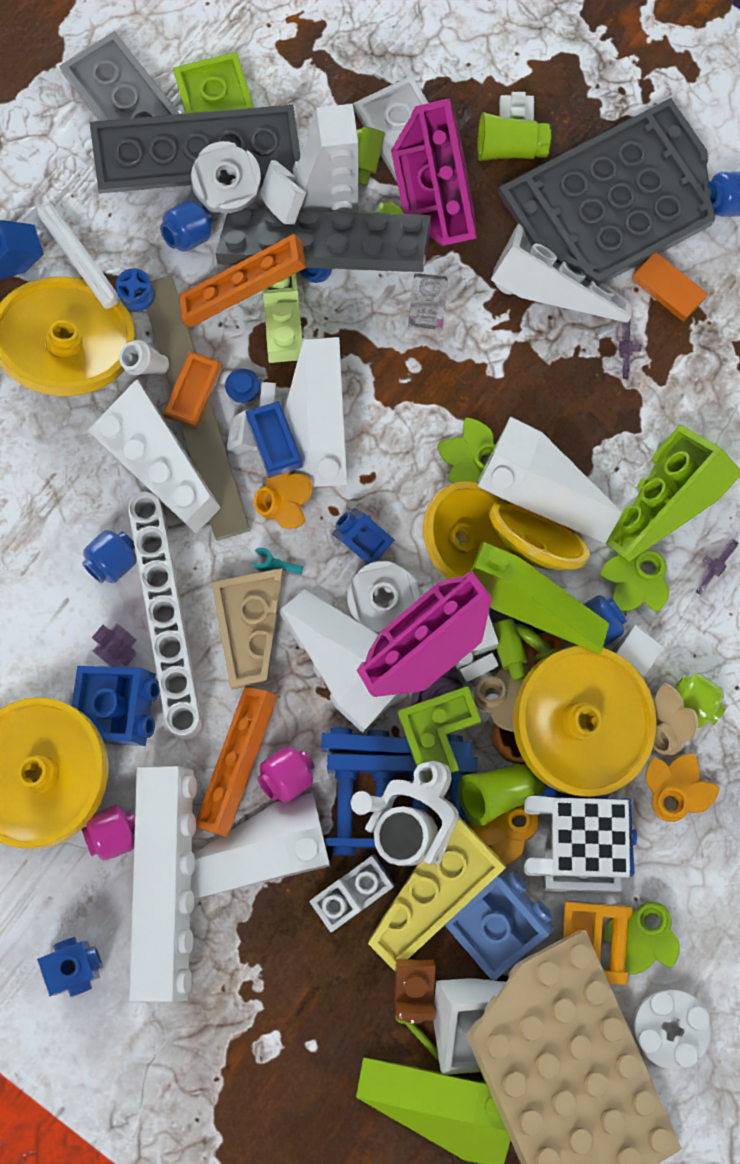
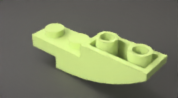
M295 273L263 290L269 363L297 361L303 341L297 277Z

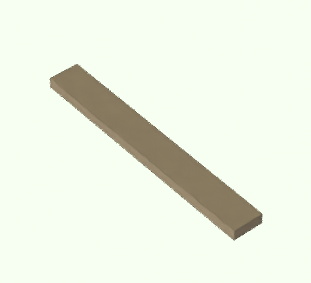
M170 275L151 281L155 298L151 306L146 310L159 353L165 355L169 360L166 377L172 393L189 351L196 352L188 326L182 322L179 296L173 277ZM209 399L197 429L182 423L181 426L192 463L221 507L210 519L215 539L219 541L249 532L250 528Z

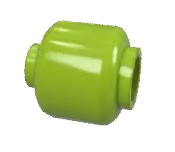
M695 673L690 677L683 675L674 687L684 701V708L695 710L698 717L697 728L705 726L708 722L715 725L726 710V706L721 704L724 699L723 689L699 673Z

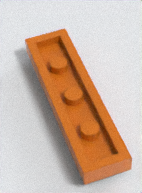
M294 233L181 293L179 298L182 322L191 328L306 268L302 241Z
M244 687L199 810L196 828L228 837L241 797L248 784V778L255 758L260 750L265 730L273 714L277 695L265 690Z

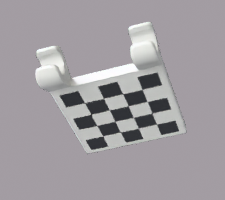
M527 797L524 802L526 814H552V859H527L524 863V872L527 876L630 878L629 800Z

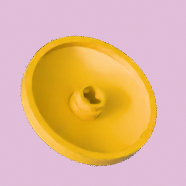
M60 276L37 279L16 288L0 303V366L12 379L24 387L48 395L77 396L91 393L107 386L124 372V368L119 361V354L122 347L126 343L134 341L135 338L131 315L121 300L111 309L104 308L84 279Z
M581 646L555 651L535 664L520 685L513 709V729L518 749L530 770L543 783L556 791L581 797L601 796L615 792L630 783L640 773L649 759L655 742L656 711L646 682L627 660L608 649L603 648L600 654Z
M35 697L19 700L0 709V843L22 849H43L60 844L70 839L87 824L102 801L108 779L106 747L96 726L78 709L50 698Z

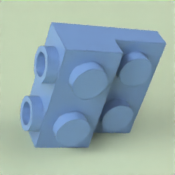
M503 870L445 924L452 935L493 981L498 979L544 940L554 928L550 922L553 916L549 909L540 901H537L535 904L524 893L527 890V885L513 871L508 874Z

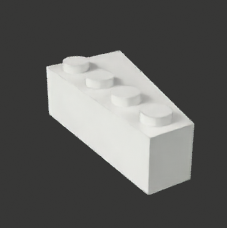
M353 104L318 107L307 131V142L302 143L300 160L296 161L293 167V175L296 176L294 183L306 192L300 211H346L356 213L358 212V138Z
M136 379L87 431L197 534L221 507L177 440L169 424L160 413L152 397Z

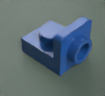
M356 508L345 512L338 519L335 525L336 529L332 533V536L347 546L367 565L377 562L395 541L371 518Z

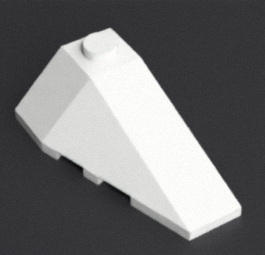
M518 223L492 274L491 281L495 282L496 287L500 291L509 295L515 294L520 298L628 323L632 317V304L605 283L599 286L593 280L589 283L585 280L586 275L583 272L581 274L573 272L567 262L563 261L561 265L555 262L557 260L556 255L547 247L537 243L531 246L524 228Z
M314 794L297 796L289 802L277 801L230 830L228 837L221 836L193 853L195 857V870L191 875V891L193 892L194 899L329 867L330 863Z

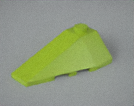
M681 424L655 452L651 460L655 464L647 479L641 478L636 487L639 490L637 498L633 505L624 509L606 542L608 547L628 562L720 500L740 477V468L722 448Z
M485 542L481 543L470 572H473L491 595V609L595 653H601L609 627L607 621L520 557Z
M363 1057L356 1098L465 1161L481 1164H504L511 1140L485 1080L454 1074L443 1075L442 1072Z

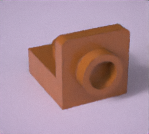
M396 959L393 1003L398 1020H404L413 1024L422 1023L425 1020H435L436 1010L433 1001L436 966L434 960Z

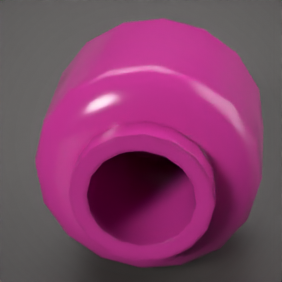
M286 746L260 764V775L257 777L261 789L271 800L275 801L278 799L282 802H289L311 787L313 783L311 770L314 769V763L305 751L300 750L298 752L294 748Z
M112 805L95 812L86 826L81 829L91 857L98 855L101 860L107 861L134 849L135 817L133 812L125 814L119 805Z

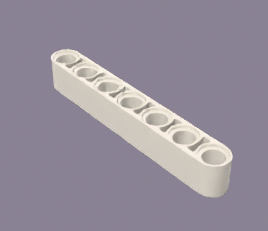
M140 492L131 498L128 511L165 722L168 729L177 738L190 740L196 737L202 729V715L166 516L159 499L154 494ZM153 506L156 508L155 513L151 517H139V512L143 507ZM149 541H162L158 551L153 553L144 551ZM164 573L168 575V580L163 586L153 587L150 585L151 579L156 574ZM163 608L174 609L173 618L167 622L156 620L158 612ZM168 643H179L181 649L175 657L166 658L163 656V649ZM183 677L187 679V686L183 692L178 694L169 692V684L174 678ZM188 712L193 714V723L188 729L179 730L175 727V720L181 713Z

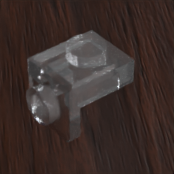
M420 273L414 274L408 327L443 330L448 277Z

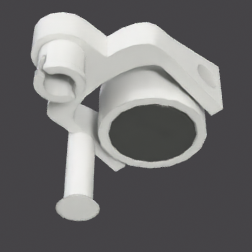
M437 761L421 763L415 769L413 782L398 779L392 780L382 797L370 796L364 791H359L353 795L351 808L356 814L363 815L373 812L365 830L374 833L375 846L380 856L387 862L398 866L418 865L423 862L429 865H440L452 832L459 819L457 809L444 798L452 779L451 771L444 763ZM433 772V778L430 780V774ZM399 795H406L420 800L431 807L442 820V827L439 832L433 818L424 810L404 806L392 808L395 798Z

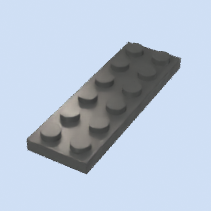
M293 105L89 122L99 194L192 185L191 171L195 160L205 147L216 142H232L236 144V147L242 148L244 151L248 150L253 154L260 168L261 179L265 178L271 160H276L292 174L295 162L300 160ZM222 170L217 180L219 183L231 182V180L235 179V175H228L226 170Z
M244 208L238 212L227 213L215 255L217 264L236 265L295 233L302 241L306 268L423 272L431 231V215L306 210L299 211L295 224H284L270 210Z

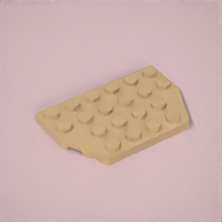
M578 930L516 963L509 972V979L497 996L491 998L485 1007L484 1015L479 1020H476L466 1037L520 1163L659 1164L682 1150L586 930Z

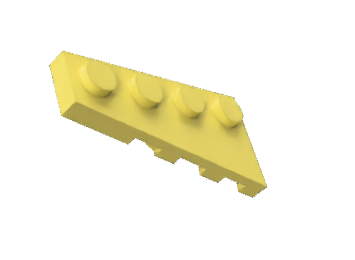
M459 817L440 865H429L426 862L416 865L373 932L368 944L395 971L396 959H409L506 868L505 863Z

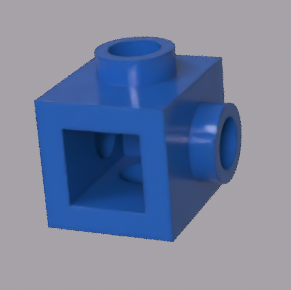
M75 937L54 944L55 952L37 959L49 996L59 995L68 991L70 997L93 989L91 981L100 978L98 969L103 967L96 946L90 947L88 941L77 943ZM72 961L75 963L74 973L70 970Z

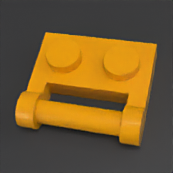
M564 900L561 939L578 930H586L599 961L603 917L613 918L610 969L603 970L609 984H628L629 972L625 970L628 919L632 918L633 906L616 903L606 904Z

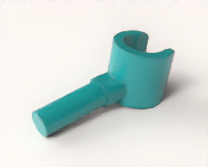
M266 548L255 549L258 555L268 557L264 564L252 562V565L259 572L283 568L284 571L302 575L304 566L276 559Z

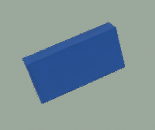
M279 401L245 411L246 420L268 478L303 468L301 456Z

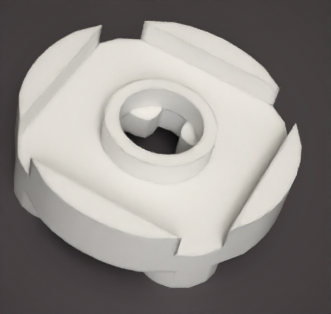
M227 141L210 144L199 153V157L195 160L191 171V183L196 197L204 204L206 209L211 212L234 213L246 208L256 199L261 174L258 162L253 154L248 150L244 151L242 148L236 147L235 143ZM226 170L228 175H235V179L231 180L230 185L218 182L217 178L220 177V171Z
M377 561L361 568L352 579L347 592L348 609L353 619L377 634L420 598L419 587L413 575L389 561ZM384 588L386 593L393 594L394 599L388 602L389 607L382 608L380 603H374L373 597L378 595V589Z
M665 989L653 993L640 1002L633 1016L632 1031L640 1051L650 1062L666 1069L677 1070L693 1067L706 1053L712 1035L709 1012L695 997L680 990ZM673 1018H676L678 1020V1027L682 1029L680 1036L675 1035L672 1040L666 1039L667 1032L662 1029V1025L664 1022L670 1023Z

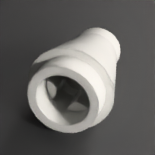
M141 340L126 343L119 354L121 366L130 375H163L169 368L168 358Z

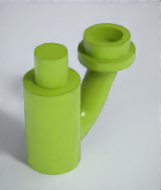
M371 127L357 129L358 184L368 186L370 174H376L385 137L384 131Z
M507 619L493 624L499 643L496 649L504 670L509 669L513 682L523 680L526 677L523 665L528 660L521 640L539 653L534 657L537 663L547 655L561 650L560 648L552 649L534 630L523 624L515 623L514 619Z

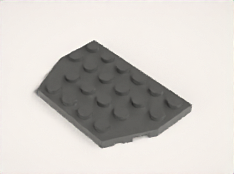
M672 98L500 186L498 190V195L516 223H519L524 228L531 246L537 243L547 247L556 255L557 260L555 262L560 265L563 261L567 262L573 272L577 274L583 272L586 275L585 280L589 283L593 280L597 286L645 262L653 254H660L712 226L715 220L714 208H712L710 198L712 189L711 187L707 188L709 182L707 149Z

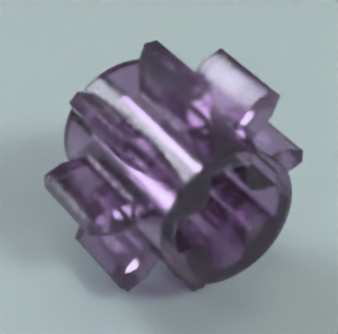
M117 623L111 629L102 625L91 637L97 643L92 652L110 667H115L118 662L127 667L137 655L135 650L131 648L137 640Z

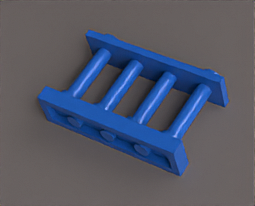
M327 754V772L335 774V780H338L337 838H325L326 848H333V855H356V849H377L374 839L352 838L353 810L351 808V799L353 797V780H357V774H372V780L376 781L375 797H382L390 781L394 780V775H409V781H414V772L417 767L413 756ZM455 757L459 770L451 774L450 802L457 809L459 817L464 822L465 813L459 800L458 784L462 776L478 772V757ZM413 798V808L424 810L427 813L428 805Z

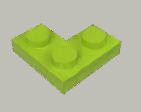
M469 686L397 711L416 767L421 763L437 761L448 766L451 774L458 772L459 768L447 735L481 723V718ZM433 772L430 774V780L433 778Z

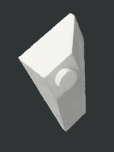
M339 337L303 339L284 410V415L303 462V468L290 471V475L304 474L308 476L312 481V487L347 485Z
M510 416L478 479V487L606 544L622 511L543 432Z
M305 589L280 610L279 613L299 647L306 650L314 663L312 669L318 679L322 677L330 690V699L335 708L362 733L402 695L373 697L368 692L357 672L361 662H365L368 651L378 636L377 633Z
M474 978L436 981L434 998L436 1016L433 1022L440 1070L443 1075L481 1072L466 1035L476 1020H479L484 1015L485 1007L491 998L497 996L506 982Z

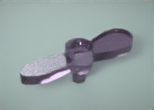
M631 320L628 323L622 322L623 341H619V355H623V379H629L630 355L633 352H641V345H633V341H630Z
M735 539L729 541L718 558L711 559L707 555L703 558L702 561L709 565L707 568L709 572L695 592L701 595L713 576L719 577L726 569L727 565L724 562L738 546V542Z

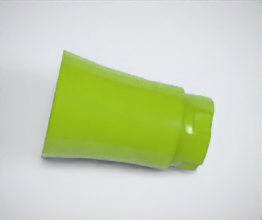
M484 112L481 114L477 141L479 161L510 158L534 159V157L545 158L548 156L551 143L550 124L537 123V121L500 117Z
M515 763L488 772L462 776L458 784V795L461 807L468 819L477 826H484L499 815L524 805L527 797L541 796L544 792L545 784L530 770L527 764Z

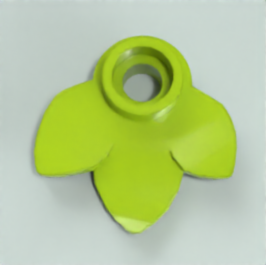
M465 418L462 432L463 438L447 439L439 442L437 445L441 458L448 465L452 466L448 475V481L452 483L462 481L477 482L485 467L481 461L482 458L490 457L496 446L490 428L478 420Z
M646 550L630 562L617 555L606 562L600 571L602 578L616 584L613 600L621 612L632 611L642 603H645L651 610L659 612L668 601L669 587L664 579L667 571L666 561L661 554L654 550ZM642 564H651L654 572L646 574L642 570Z
M658 902L643 903L635 912H632V918L628 919L625 967L630 975L646 971L653 965L655 960L666 967L672 968L678 959L680 945L679 940L670 930L672 926L670 912L664 905ZM650 915L658 916L660 918L658 927L649 928L646 925L647 917ZM613 919L607 925L603 935V939L609 943L612 941Z

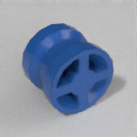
M131 268L123 271L118 276L116 290L123 305L128 310L139 312L151 306L155 294L147 273L141 269ZM141 289L142 292H140L139 294H137V296H135V295H136V292H138V291Z

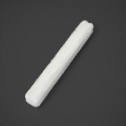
M47 204L44 208H40L38 211L40 220L102 306L106 309H111L114 305H117L120 301L118 293L54 205Z

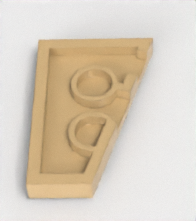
M283 568L211 582L232 690L268 683Z

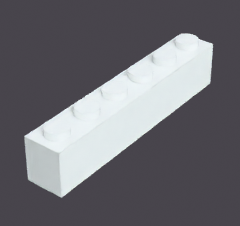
M180 766L137 768L129 1002L188 1001V993L192 988L193 979L192 973L189 970V953L193 948L190 914L194 909L191 875L195 870V857L191 851L192 836L196 831V819L192 813L193 798L197 792V782L193 776V770Z

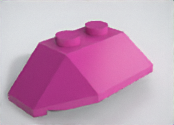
M448 98L415 106L411 117L391 150L403 214L431 215L430 237L442 246L477 239L474 204L462 141L451 100Z
M473 572L466 573L463 577H455L437 583L379 633L368 651L365 662H361L357 669L368 692L373 697L425 691L482 643L492 597Z

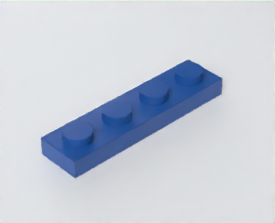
M343 727L330 728V733H322V752L412 756L405 734L404 738L389 737V731L367 730V735H352V729ZM447 735L454 757H471L472 742H463V736Z

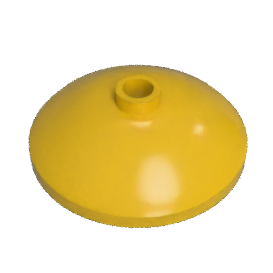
M462 481L444 487L434 495L425 512L423 522L425 546L434 566L446 579L463 577L471 571L482 542L513 554L505 547L496 534L489 517V511L493 504L502 499L478 487L476 482Z
M507 500L496 501L489 511L492 527L505 547L531 566L546 570L569 571L583 567L590 557L587 545L571 528Z

